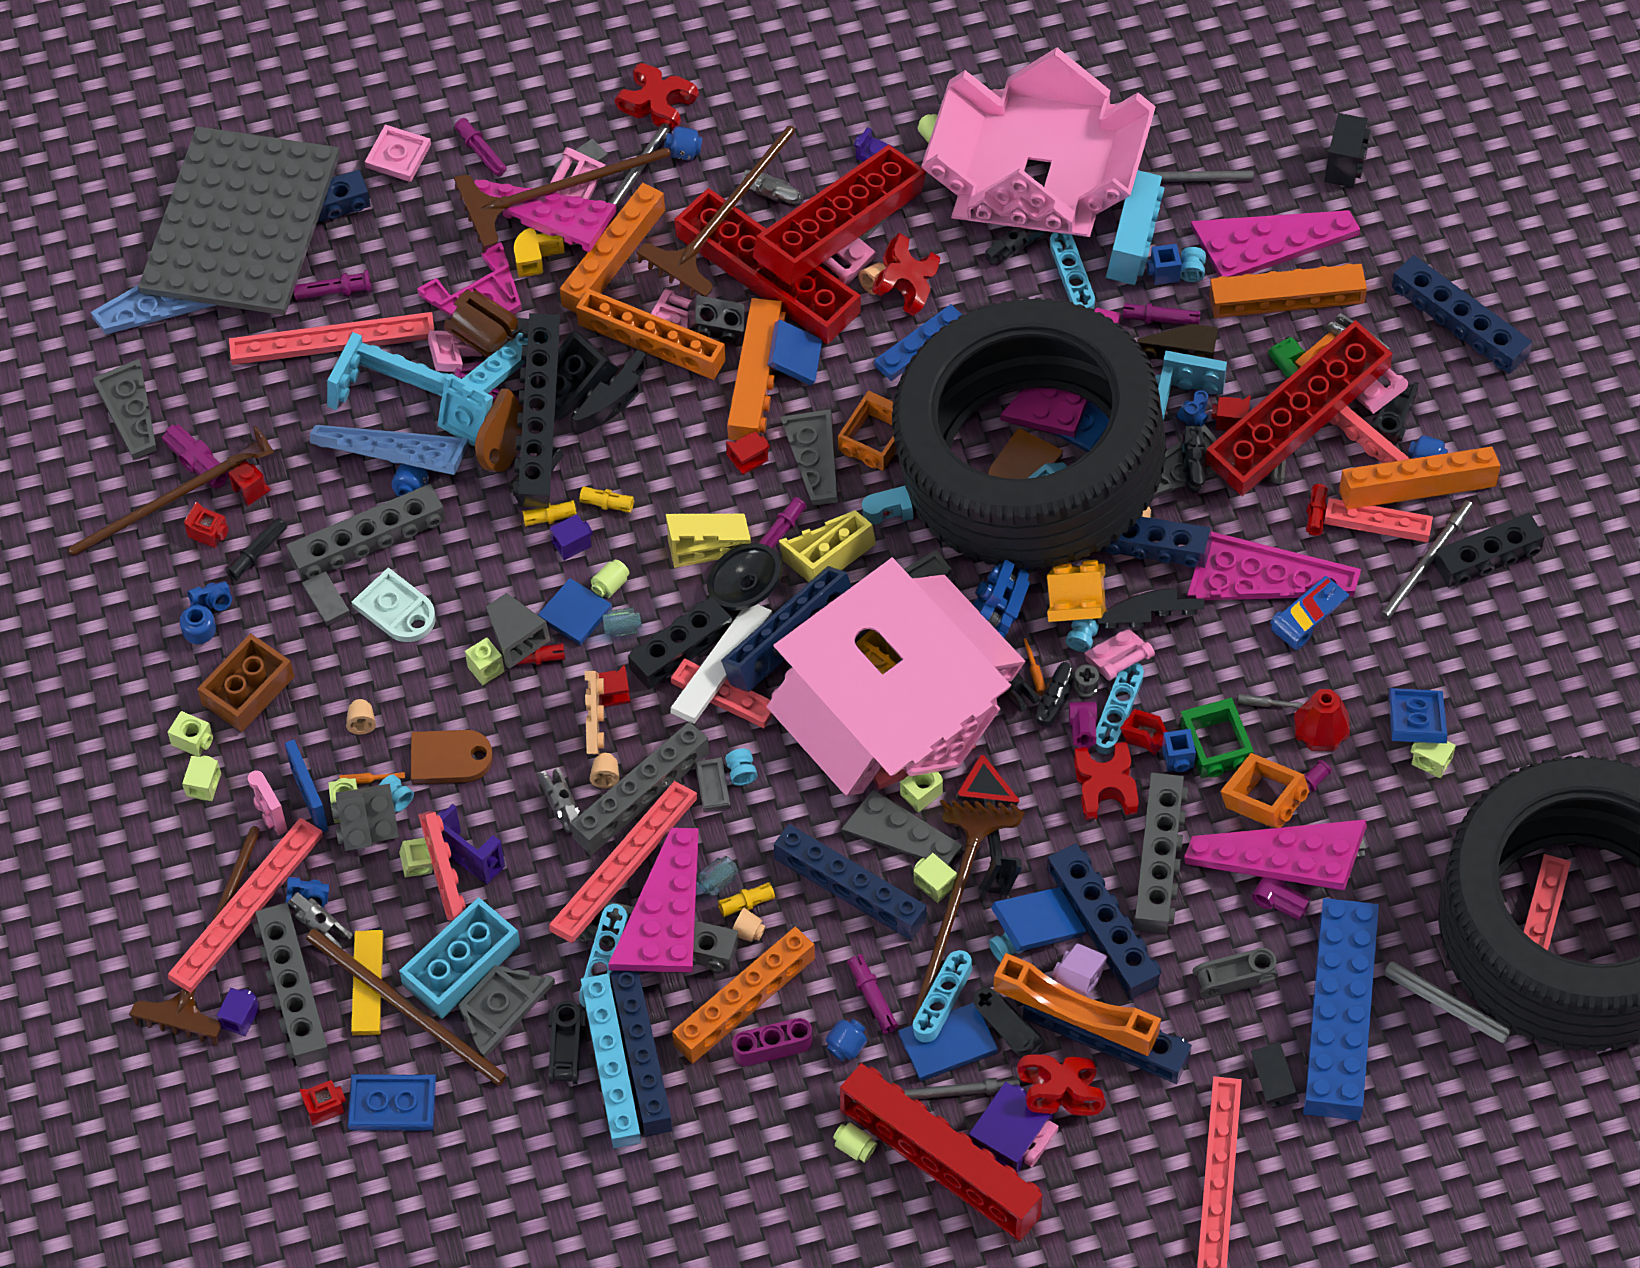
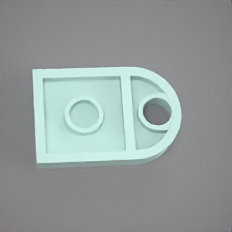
M387 568L352 601L354 609L397 641H418L426 637L435 624V611L431 601L390 568ZM416 620L425 622V625L421 628H413L411 626Z

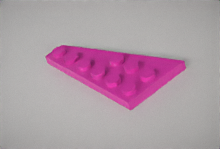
M1366 820L1192 836L1184 856L1185 864L1345 891L1367 824Z

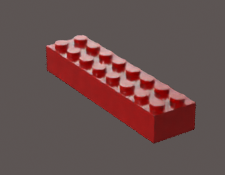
M887 145L756 236L753 258L789 285H792L921 194L926 171L894 147Z
M707 188L675 218L676 237L687 245L692 243L726 200L710 188ZM734 206L702 245L698 253L761 298L782 301V312H786V316L814 336L822 339L828 345L861 313V295L820 266H817L792 285H789L753 258L756 236L766 230V228Z
M1355 320L1206 449V464L1237 493L1244 496L1390 369L1393 353Z
M860 1063L840 1086L841 1112L1019 1242L1040 1219L1043 1194L1037 1185L1030 1181L1025 1182L1012 1167L1009 1165L1003 1166L995 1160L994 1155L990 1151L975 1146L970 1137L965 1133H957L943 1117L939 1115L935 1117L928 1112L926 1106L921 1101L910 1099L905 1095L900 1086L895 1083H888L875 1068H868Z

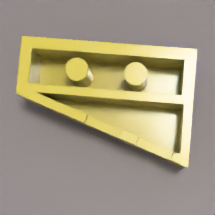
M854 510L825 522V526L810 531V529L802 531V535L793 539L779 540L782 560L805 580L810 582L827 566L839 570L844 569L876 545L873 524Z
M666 514L668 543L674 568L719 560L728 551L751 543L745 514Z

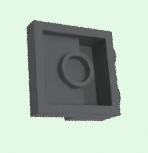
M390 784L336 793V802L331 803L334 819H340L341 827L336 828L338 844H344L345 851L371 847L372 842L399 838Z

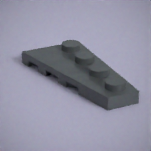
M140 358L92 378L132 459L135 460L156 451V441Z
M1203 425L1201 430L1206 450L1217 439ZM1182 441L1165 453L1164 471L1158 490L1154 493V498L1187 486L1185 472L1183 471ZM1207 465V470L1205 471V478L1217 475V473L1210 466Z
M875 790L871 791L841 829L843 835L849 837L853 835L862 838L863 842L872 845L876 843L888 847L889 851L898 854L903 852L913 856L918 861L922 858L926 859L934 853L949 867L962 851L960 843Z

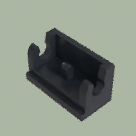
M1277 1042L1252 1050V1058L1267 1104H1271V1108H1278L1292 1103H1299L1281 1043Z

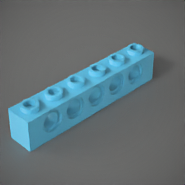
M609 974L581 979L582 992L613 1149L641 1143L640 1131Z

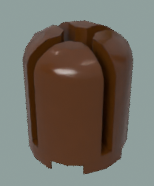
M473 288L472 292L467 289L459 296L454 303L457 308L451 320L446 318L444 323V329L487 358L500 350L507 342L513 341L518 333V319L516 316L475 288Z

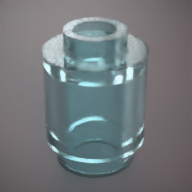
M634 607L609 610V613L602 614L605 635L612 634V637L636 634L637 628L642 627L640 612H634Z
M728 856L717 858L698 873V886L705 894L711 893L716 895L735 880V875L739 873V870Z

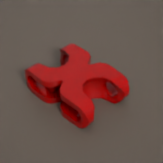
M639 63L633 70V77L635 83L643 88L637 91L623 89L617 94L614 101L620 111L636 118H643L651 114L654 125L660 127L665 123L670 126V131H672L674 127L681 124V118L678 110L671 107V105L676 103L690 105L699 96V91L695 84L679 76H670L662 80V72L658 68Z
M898 233L890 240L885 250L883 264L886 268L876 275L872 292L882 297L884 293L889 292L892 288L898 289L904 297L903 310L914 316L926 303L930 293L927 279L936 274L940 257L930 252L928 256L923 257L920 261L915 260L908 250L910 239Z
M1127 742L1115 743L1113 758L1105 763L1096 762L1091 759L1086 747L1074 749L1076 778L1083 785L1081 805L1085 820L1097 819L1098 805L1106 799H1115L1120 802L1126 815L1138 813V794L1135 780L1130 776L1131 757Z
M1032 1054L1023 1056L1019 1060L1016 1067L1019 1078L1023 1082L1035 1084L1029 1088L1025 1096V1101L1030 1111L1053 1114L1058 1111L1059 1106H1063L1067 1112L1073 1115L1093 1116L1099 1114L1105 1108L1106 1100L1102 1090L1088 1086L1093 1082L1097 1074L1093 1060L1082 1057H1067L1061 1065L1055 1058L1049 1055ZM1037 1067L1038 1069H1027V1068ZM1085 1101H1096V1102L1086 1103Z

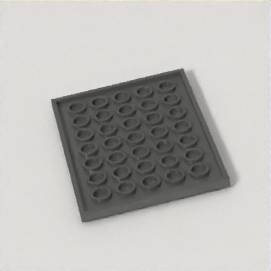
M196 126L138 286L139 292L148 295L285 315L340 156L339 147Z

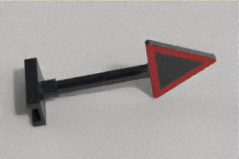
M980 755L956 796L957 799L982 802L983 807L988 809L987 802H990L995 807V803L998 804L1000 802L1006 805L1013 803L1017 806L1020 801L984 755ZM999 829L987 835L991 861L978 888L979 898L984 899L987 893H997L1000 900H1005L1022 869V861L1020 858L1003 857Z

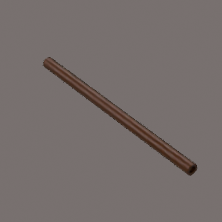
M313 928L307 934L306 940L497 1086H500L505 1081L507 1075L318 930Z

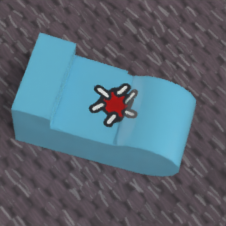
M905 486L871 494L863 499V517L873 525L881 523L884 519L902 516L903 521L913 519V508Z

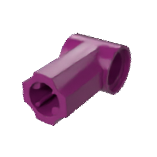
M1069 702V726H1072L1073 745L1079 748L1086 747L1090 749L1091 746L1096 744V702Z
M1262 877L1251 895L1252 900L1258 906L1264 909L1275 908L1299 921L1305 915L1311 902V898L1286 886L1284 880Z

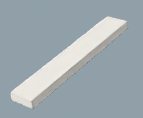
M757 604L740 611L671 707V714L695 724L727 679L721 660L771 617V610Z

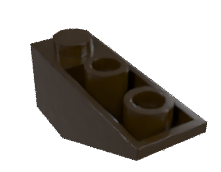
M1190 324L1139 338L1137 343L1141 346L1149 360H1164L1165 351L1214 359L1218 327Z

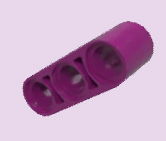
M795 1018L737 1033L732 1040L733 1058L741 1066H750L803 1053L812 1045V1026L806 1019ZM796 1033H804L806 1036L803 1038H796L793 1035ZM770 1039L778 1041L775 1045H769L766 1042ZM743 1046H748L751 1048L749 1051L746 1052L739 1050V1048Z

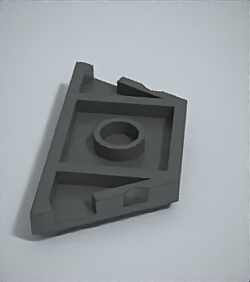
M495 965L460 1002L459 1009L481 1056L486 1058L555 984V979L552 976L530 975L529 971H514L508 967Z

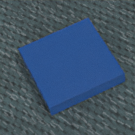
M779 319L774 324L768 366L811 386L816 381L822 339Z
M569 578L538 616L544 619L549 627L581 646L612 610V604Z

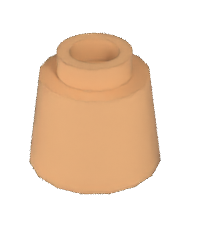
M875 263L859 272L858 277L862 287L872 295H875L872 292L876 275L886 268L883 263Z
M363 699L353 701L348 707L347 730L359 735L372 732L376 727V721L371 704Z
M601 753L593 761L590 782L599 788H612L620 781L618 762L612 754Z
M743 908L733 926V930H738L740 939L753 942L754 939L760 940L766 926L762 924V919Z

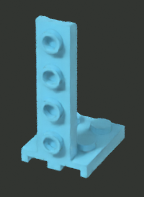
M352 332L327 380V407L337 411L340 403L346 402L351 382L355 383L359 377L360 365L439 396H442L444 380L450 374L429 369V367L421 363L416 364L406 360L401 355L385 352L378 346L362 343V335Z
M522 333L517 334L513 341L507 342L500 350L492 354L462 379L453 374L448 375L444 380L437 426L456 437L468 438V443L475 447L477 433L492 407L493 396L488 393L526 363V361L521 360L522 345H527L528 338H523Z
M1165 351L1161 375H1156L1163 421L1171 385L1178 386L1184 390L1191 388L1202 390L1207 394H1223L1227 362Z

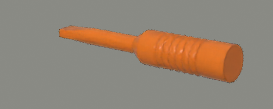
M1024 638L1026 652L1031 664L1029 670L1037 694L1043 695L1046 685L1041 669L1035 663L1032 650L1027 639Z
M405 772L392 773L399 779L405 778ZM392 774L339 775V779L355 778L357 784H369L374 780H383Z

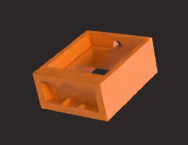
M868 390L839 433L838 450L847 457H854L863 461L871 468H878L884 471L897 451L894 436H892L883 452H879L853 438L869 415L892 425L893 401Z
M1250 753L1220 792L1227 809L1272 828H1281L1285 822L1291 819L1293 812L1301 802L1305 801L1310 791L1304 774ZM1263 776L1287 786L1272 806L1248 797Z

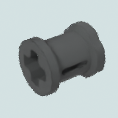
M1092 665L1080 666L1075 672L1076 682L1074 684V691L1079 697L1088 699L1097 694L1099 672Z

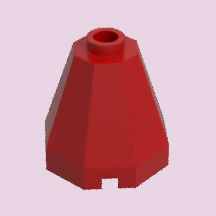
M1319 689L1294 714L1295 738L1300 742L1301 740L1304 741L1306 747L1311 751H1335L1343 740H1347L1350 735L1349 712L1340 696L1331 689Z

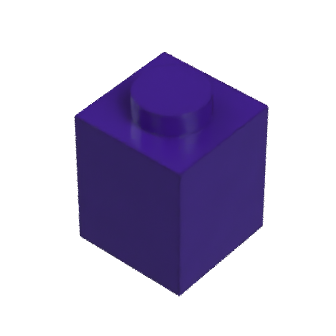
M578 514L550 527L551 542L564 561L592 547L590 537L593 535L592 529L587 521L582 522Z
M230 988L217 1014L221 1028L246 1037L259 1011L256 996L247 989L237 990Z

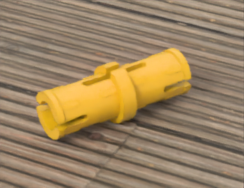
M585 486L582 487L580 492V503L597 505L602 507L603 510L610 508L628 513L632 512L634 496L613 493L610 489L603 491Z
M574 500L555 505L549 503V508L522 510L525 527L545 522L553 524L555 520L570 518L577 514Z
M767 882L753 889H742L734 896L718 900L717 904L722 916L727 917L742 911L743 908L749 911L753 909V906L775 899V894L772 886Z

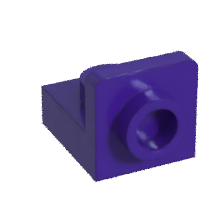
M867 127L863 134L857 136L854 142L856 159L864 162L890 144L873 138L872 129Z

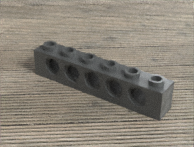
M430 483L286 544L289 558L301 582L325 571L341 568L346 563L355 559H362L376 550L388 548L393 543L405 538H411L423 530L439 526L442 522L446 521L444 507Z
M689 721L572 821V838L590 855H593L659 798L674 781L677 782L695 767V761H701L709 754L708 737Z
M1151 773L1134 931L1167 934L1168 924L1174 925L1175 908H1170L1171 900H1176L1178 884L1173 883V875L1179 876L1181 859H1175L1176 851L1182 850L1183 835H1178V827H1184L1186 811L1180 810L1181 803L1187 802L1188 787H1183L1184 776ZM1163 803H1169V804H1171L1172 806H1171V807H1164V806L1161 805V804H1163ZM1160 827H1167V828H1169L1170 830H1169V831H1162V830H1160L1159 828H1160ZM1164 851L1167 855H1159L1156 852ZM1161 875L1165 879L1158 880L1155 879L1154 876ZM1156 899L1160 900L1162 903L1154 904L1151 901Z
M610 901L604 906V908L611 904L622 906L627 912L628 920L634 909L632 906ZM604 908L579 935L578 940H595L598 926L594 925V923L600 921ZM615 909L614 913H608L607 917L611 919L610 928L604 926L603 931H611L618 935L619 930L614 929L615 922L622 920V916L618 914V909ZM695 921L693 966L698 964L716 972L723 970L730 972L739 944L738 930ZM604 936L600 940V943L604 946H615V940L611 936ZM704 945L712 946L710 950L701 949Z
M288 903L255 911L258 922L253 923L256 938H262L264 945L259 947L263 963L269 961L271 968L266 970L269 986L275 985L277 990L276 994H272L276 1011L282 1009L284 1016L279 1018L282 1034H288L290 1042L285 1043L289 1059L295 1058L298 1068L330 1059ZM276 935H281V936H282V937H281L280 939H278V940H272V939H271L272 937H274V936H276ZM282 959H289V961L284 964H278V962ZM288 983H296L291 988L284 987ZM294 1007H302L298 1012H291ZM301 1031L309 1032L305 1036H297V1034Z

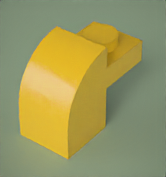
M528 228L520 233L514 243L518 277L543 274L541 257L565 253L563 237L559 235L549 236L544 233L536 235V231L533 228Z

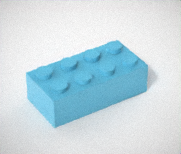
M1137 171L1131 195L1125 198L1106 278L1135 285L1137 276L1143 277L1165 188L1160 186L1162 176Z
M478 897L399 970L402 985L440 1019H443L474 989L495 965L499 966L520 946L518 930Z

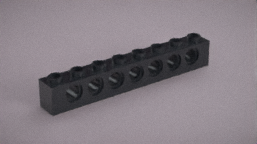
M529 313V323H523V338H528L527 345H522L521 360L526 361V367H521L520 383H525V390L519 389V405H524L523 412H518L517 428H522V435H517L516 450L521 451V457H515L514 473H519V480H514L513 496H518V506L549 508L560 315ZM542 341V342H545V343H544V344H538V343H536V342ZM540 363L543 366H536L534 364ZM534 386H541L543 388L537 389ZM533 408H539V409H541V410H540V411H534V410H532V409H533ZM531 431H539L540 433L533 434ZM531 453H536V454H538L539 456L533 457V456H530L529 454H531ZM529 476H535V477H537V479H533V480H532V479H529V478H527V477H529Z

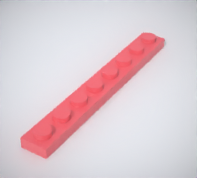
M432 312L229 338L232 365L343 351L352 332L362 335V343L375 346L428 340L429 330L435 331Z
M674 781L549 924L550 932L573 944L668 834L670 829L674 827L697 800V792Z
M300 817L168 973V979L192 993L256 917L255 911L261 910L319 842L323 837V831Z
M1213 1076L1197 1268H1227L1242 1079Z

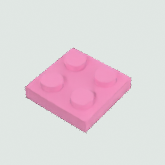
M385 125L365 160V167L411 182L431 146L430 138Z

